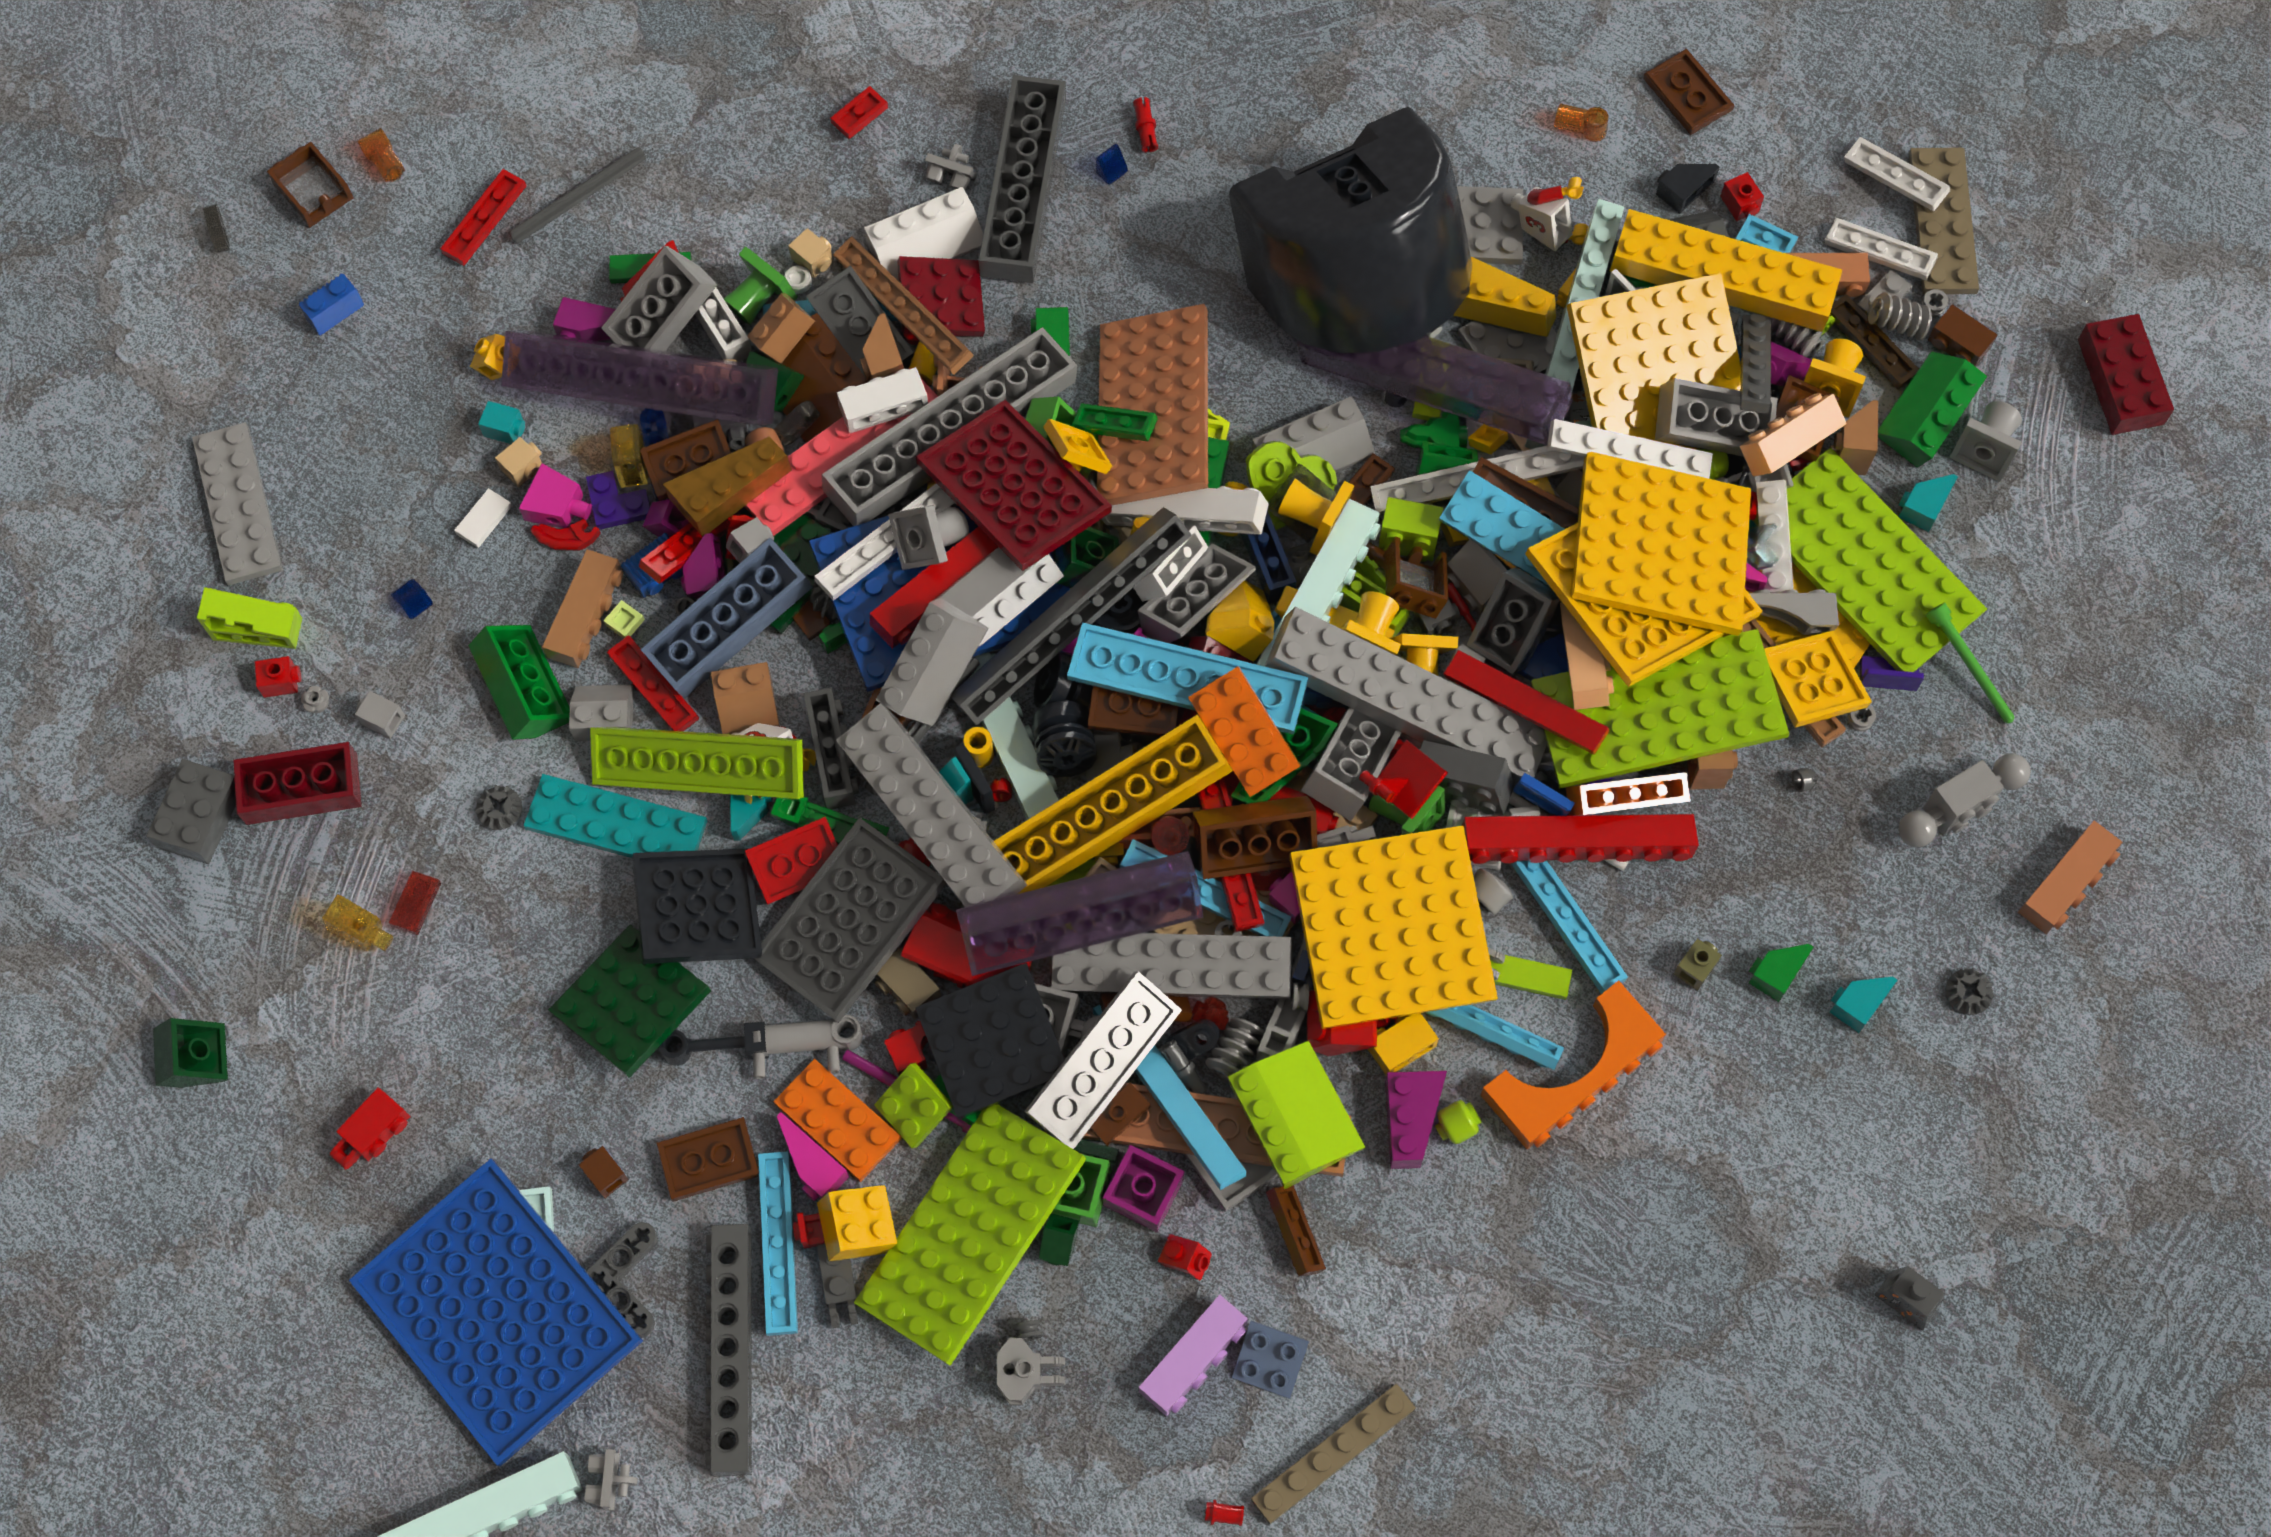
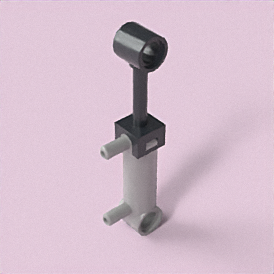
M845 1015L839 1023L834 1019L766 1025L765 1022L744 1023V1036L690 1040L683 1032L674 1030L658 1048L664 1060L674 1066L686 1063L691 1056V1052L745 1048L748 1060H753L754 1078L763 1079L766 1076L765 1058H769V1054L827 1050L828 1071L831 1073L839 1072V1049L843 1051L855 1050L860 1046L863 1034L857 1019L851 1015ZM845 1028L854 1029V1034L849 1038L839 1036L840 1032ZM678 1042L682 1044L678 1052H668V1048L672 1043Z

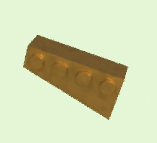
M769 436L664 483L663 486L669 500L703 537L783 478L792 469L787 455Z

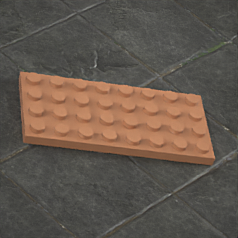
M1205 304L1100 324L1099 406L1155 413L1158 418L1148 442L1098 435V444L1109 459L1112 467L1107 474L1097 471V491L1111 505L1208 488V310Z

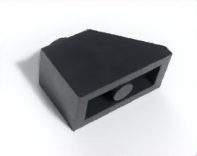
M1677 164L1670 171L1667 169L1660 175L1657 180L1659 184L1656 195L1680 214L1715 182L1720 167L1717 164Z

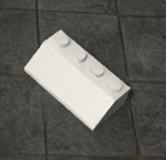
M963 187L864 227L866 242L873 257L898 281L897 261L899 256L956 259L980 249L983 240V232L976 212Z

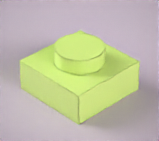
M621 600L604 619V624L619 636L625 638L628 635L631 636L645 619L642 614Z

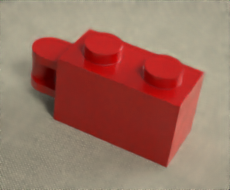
M378 1087L336 1131L342 1139L331 1150L329 1156L345 1170L349 1169L361 1156L370 1161L372 1157L379 1156L385 1150L386 1142L394 1134L398 1135L404 1130L410 1115ZM349 1146H352L354 1149L347 1155L344 1151Z

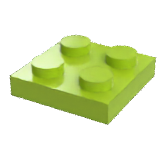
M916 1063L910 1064L874 1104L912 1149L918 1147L953 1108L948 1098Z

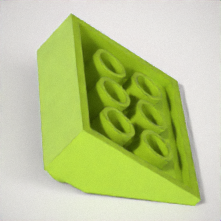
M1309 1041L1255 1062L1228 1076L1229 1084L1284 1189L1365 1148Z

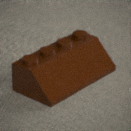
M1308 795L1193 811L1194 839L1203 880L1291 867L1289 857L1291 852L1318 848L1316 809Z

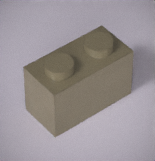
M900 947L890 956L875 976L877 980L874 983L884 995L890 993L897 1000L894 1004L904 1016L910 1014L916 1020L919 1016L915 1007L940 998L941 992L940 988L915 962L901 956L903 949Z

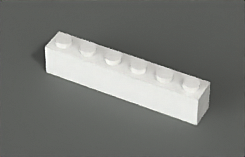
M1220 486L1218 489L1205 488L1112 505V512L1103 517L1102 521L1106 525L1132 527L1133 521L1136 518H1151L1164 507L1176 514L1185 527L1195 525L1198 531L1262 534L1269 504L1261 491L1257 489L1245 488L1244 490H1235Z

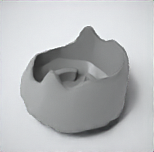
M1481 868L1473 875L1478 900L1488 909V912L1496 915L1513 899L1510 888L1497 876Z

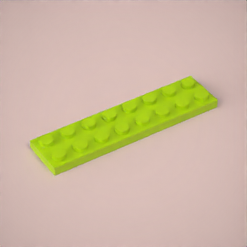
M620 727L590 728L593 785L790 799L804 797L802 739Z

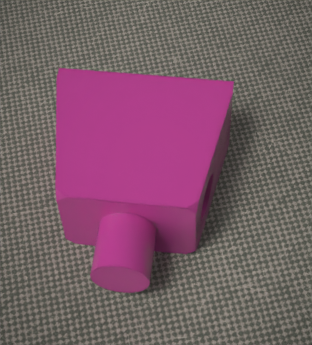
M541 464L519 510L525 521L567 528L574 516L587 520L592 511V504L581 501L583 493L578 483Z

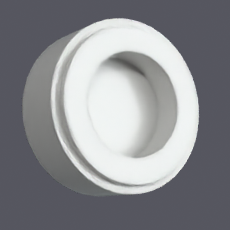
M793 266L785 272L784 277L796 294L805 293L810 289L812 278L807 268Z

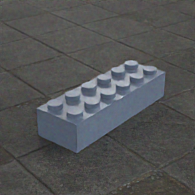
M769 538L640 650L685 699L711 676V672L717 671L813 586L778 545Z

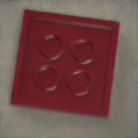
M899 256L897 261L899 282L954 336H984L985 324L979 260ZM902 324L903 333H904V334H912V333Z

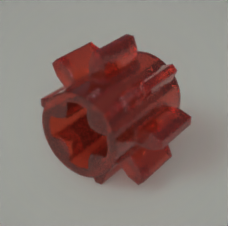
M1207 997L1204 1002L1197 1000L1192 1010L1194 1014L1193 1020H1211L1221 1030L1225 1029L1230 1018L1227 1017L1229 1011L1226 1010V1004L1216 997Z

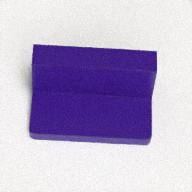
M1862 656L1860 659V681L1864 687L1917 691L1924 680V673H1919V669L1915 672L1896 671L1884 658Z

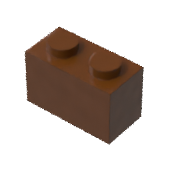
M1952 304L1933 327L1928 341L1938 350L1945 351L1954 357L1966 359L1976 367L1991 349L1998 334Z

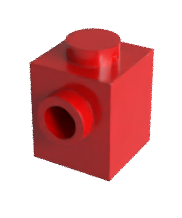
M1748 172L1724 182L1720 195L1736 221L1747 218L1749 214L1753 216L1758 214L1764 199V195Z
M289 656L255 661L256 687L264 698L298 693L297 682H301V671L299 666H295Z

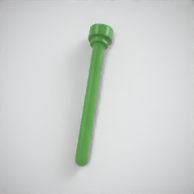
M1944 602L1933 608L1926 614L1930 623L1935 624L1937 628L1941 627L2005 723H2012L2014 721L2013 713L1950 621L1952 617L1950 616L1951 610Z

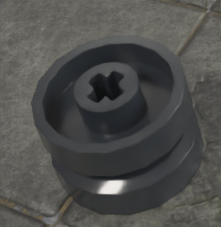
M1132 588L1091 625L1133 634L1139 627L1141 628L1138 610L1148 601L1142 602L1135 589Z
M1062 650L1038 671L1034 687V703L1037 708H1042L1044 705L1055 701L1065 700L1078 702L1088 708L1092 698L1093 685L1067 679L1073 656L1072 653Z

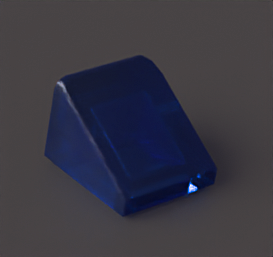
M1114 144L1096 157V173L1108 185L1128 172L1127 164L1117 144Z
M411 579L391 594L392 598L410 619H414L433 605V601L426 591L414 579Z

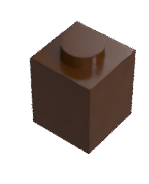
M603 1146L598 1150L594 1148L587 1152L582 1158L583 1161L578 1164L604 1199L629 1180Z

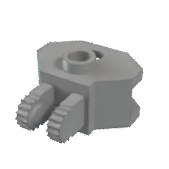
M1009 1338L997 1353V1387L999 1392L1010 1405H1023L1034 1390H1041V1386L1065 1385V1377L1041 1376V1367L1065 1366V1357H1041L1040 1353H1033L1022 1338ZM1008 1369L1015 1370L1011 1375L1005 1374Z

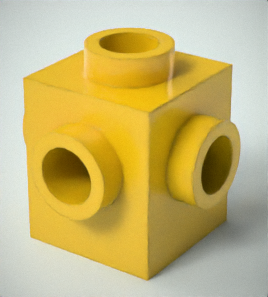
M499 334L481 338L475 345L474 352L476 353L470 367L490 380L505 377L515 363L514 356L517 347L509 343L506 337Z

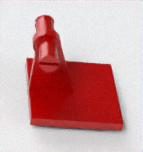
M1406 740L1378 778L1365 770L1360 774L1359 780L1369 787V791L1373 795H1379L1387 803L1394 804L1408 817L1413 819L1448 772Z

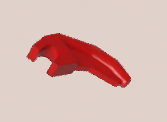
M585 519L564 529L539 524L538 526H532L530 530L539 543L554 550H583L593 544L601 534L600 529L596 526L591 532H584L589 526Z

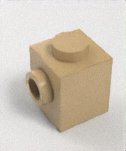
M808 228L788 245L791 259L799 266L807 268L813 278L820 272H825L833 261L831 244L824 237H818Z
M519 437L496 456L495 459L500 470L519 488L528 479L535 477L542 464L539 457L542 453L533 442L527 444Z

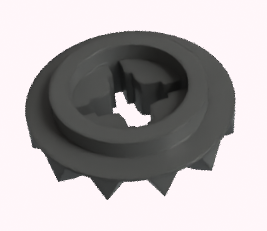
M495 785L489 790H484L481 797L477 799L475 812L479 821L485 827L493 830H502L512 826L519 819L522 812V801L517 792L508 786L499 787ZM492 800L498 803L505 802L502 806L506 814L503 815L498 810L492 812L494 809Z
M1974 968L1960 969L1948 979L1945 988L1946 997L1950 1005L1957 1011L1967 1015H1975L1985 1011L1990 1006L1995 995L1993 994L1992 982H1989L1985 977V973H1979ZM1971 984H1977L1974 991L1977 996L1972 994L1970 997L1963 999L1966 988L1963 985L1969 987Z

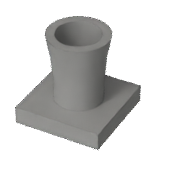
M1995 401L1987 404L1981 422L1973 418L1969 419L1949 458L2001 482L2022 443L2011 437L2022 423L2020 412L2014 406L2005 402Z
M934 505L888 514L902 570L948 561L944 547L955 546L969 534L967 519L956 507H948L938 514L935 512Z

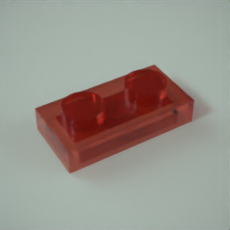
M412 871L391 916L390 926L418 935L441 886L440 880Z

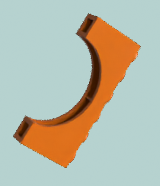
M1619 980L1599 995L1593 1004L1603 1024L1605 1042L1601 1059L1587 1075L1565 1086L1541 1088L1523 1083L1505 1070L1483 1087L1480 1094L1481 1097L1526 1150L1533 1145L1537 1148L1540 1147L1551 1137L1549 1135L1551 1130L1556 1126L1559 1129L1564 1128L1573 1120L1571 1114L1579 1108L1585 1111L1596 1101L1594 1098L1596 1094L1601 1090L1604 1093L1609 1092L1618 1084L1619 1081L1616 1078L1624 1072L1630 1075L1641 1065L1639 1062L1641 1058L1646 1054L1652 1057L1663 1048L1661 1042L1666 1033Z

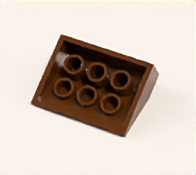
M818 313L811 316L815 322L781 363L805 375L782 411L805 443L843 417L838 405L837 392L842 391L848 386H858L869 382Z

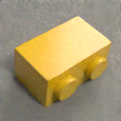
M1421 1013L1399 1016L1394 1021L1396 1024L1386 1030L1383 1027L1377 1030V1047L1369 1048L1368 1051L1386 1076L1387 1072H1398L1437 1047L1439 1038Z

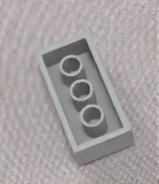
M1674 378L1660 385L1655 440L1744 457L1740 446L1749 440L1748 436L1761 429H1767V423L1776 419L1778 398L1771 397L1769 414L1740 410V391Z
M1348 707L1340 718L1336 731L1325 750L1322 751L1301 791L1351 821L1370 793L1369 787L1359 780L1360 774L1367 770L1374 777L1378 778L1401 731Z

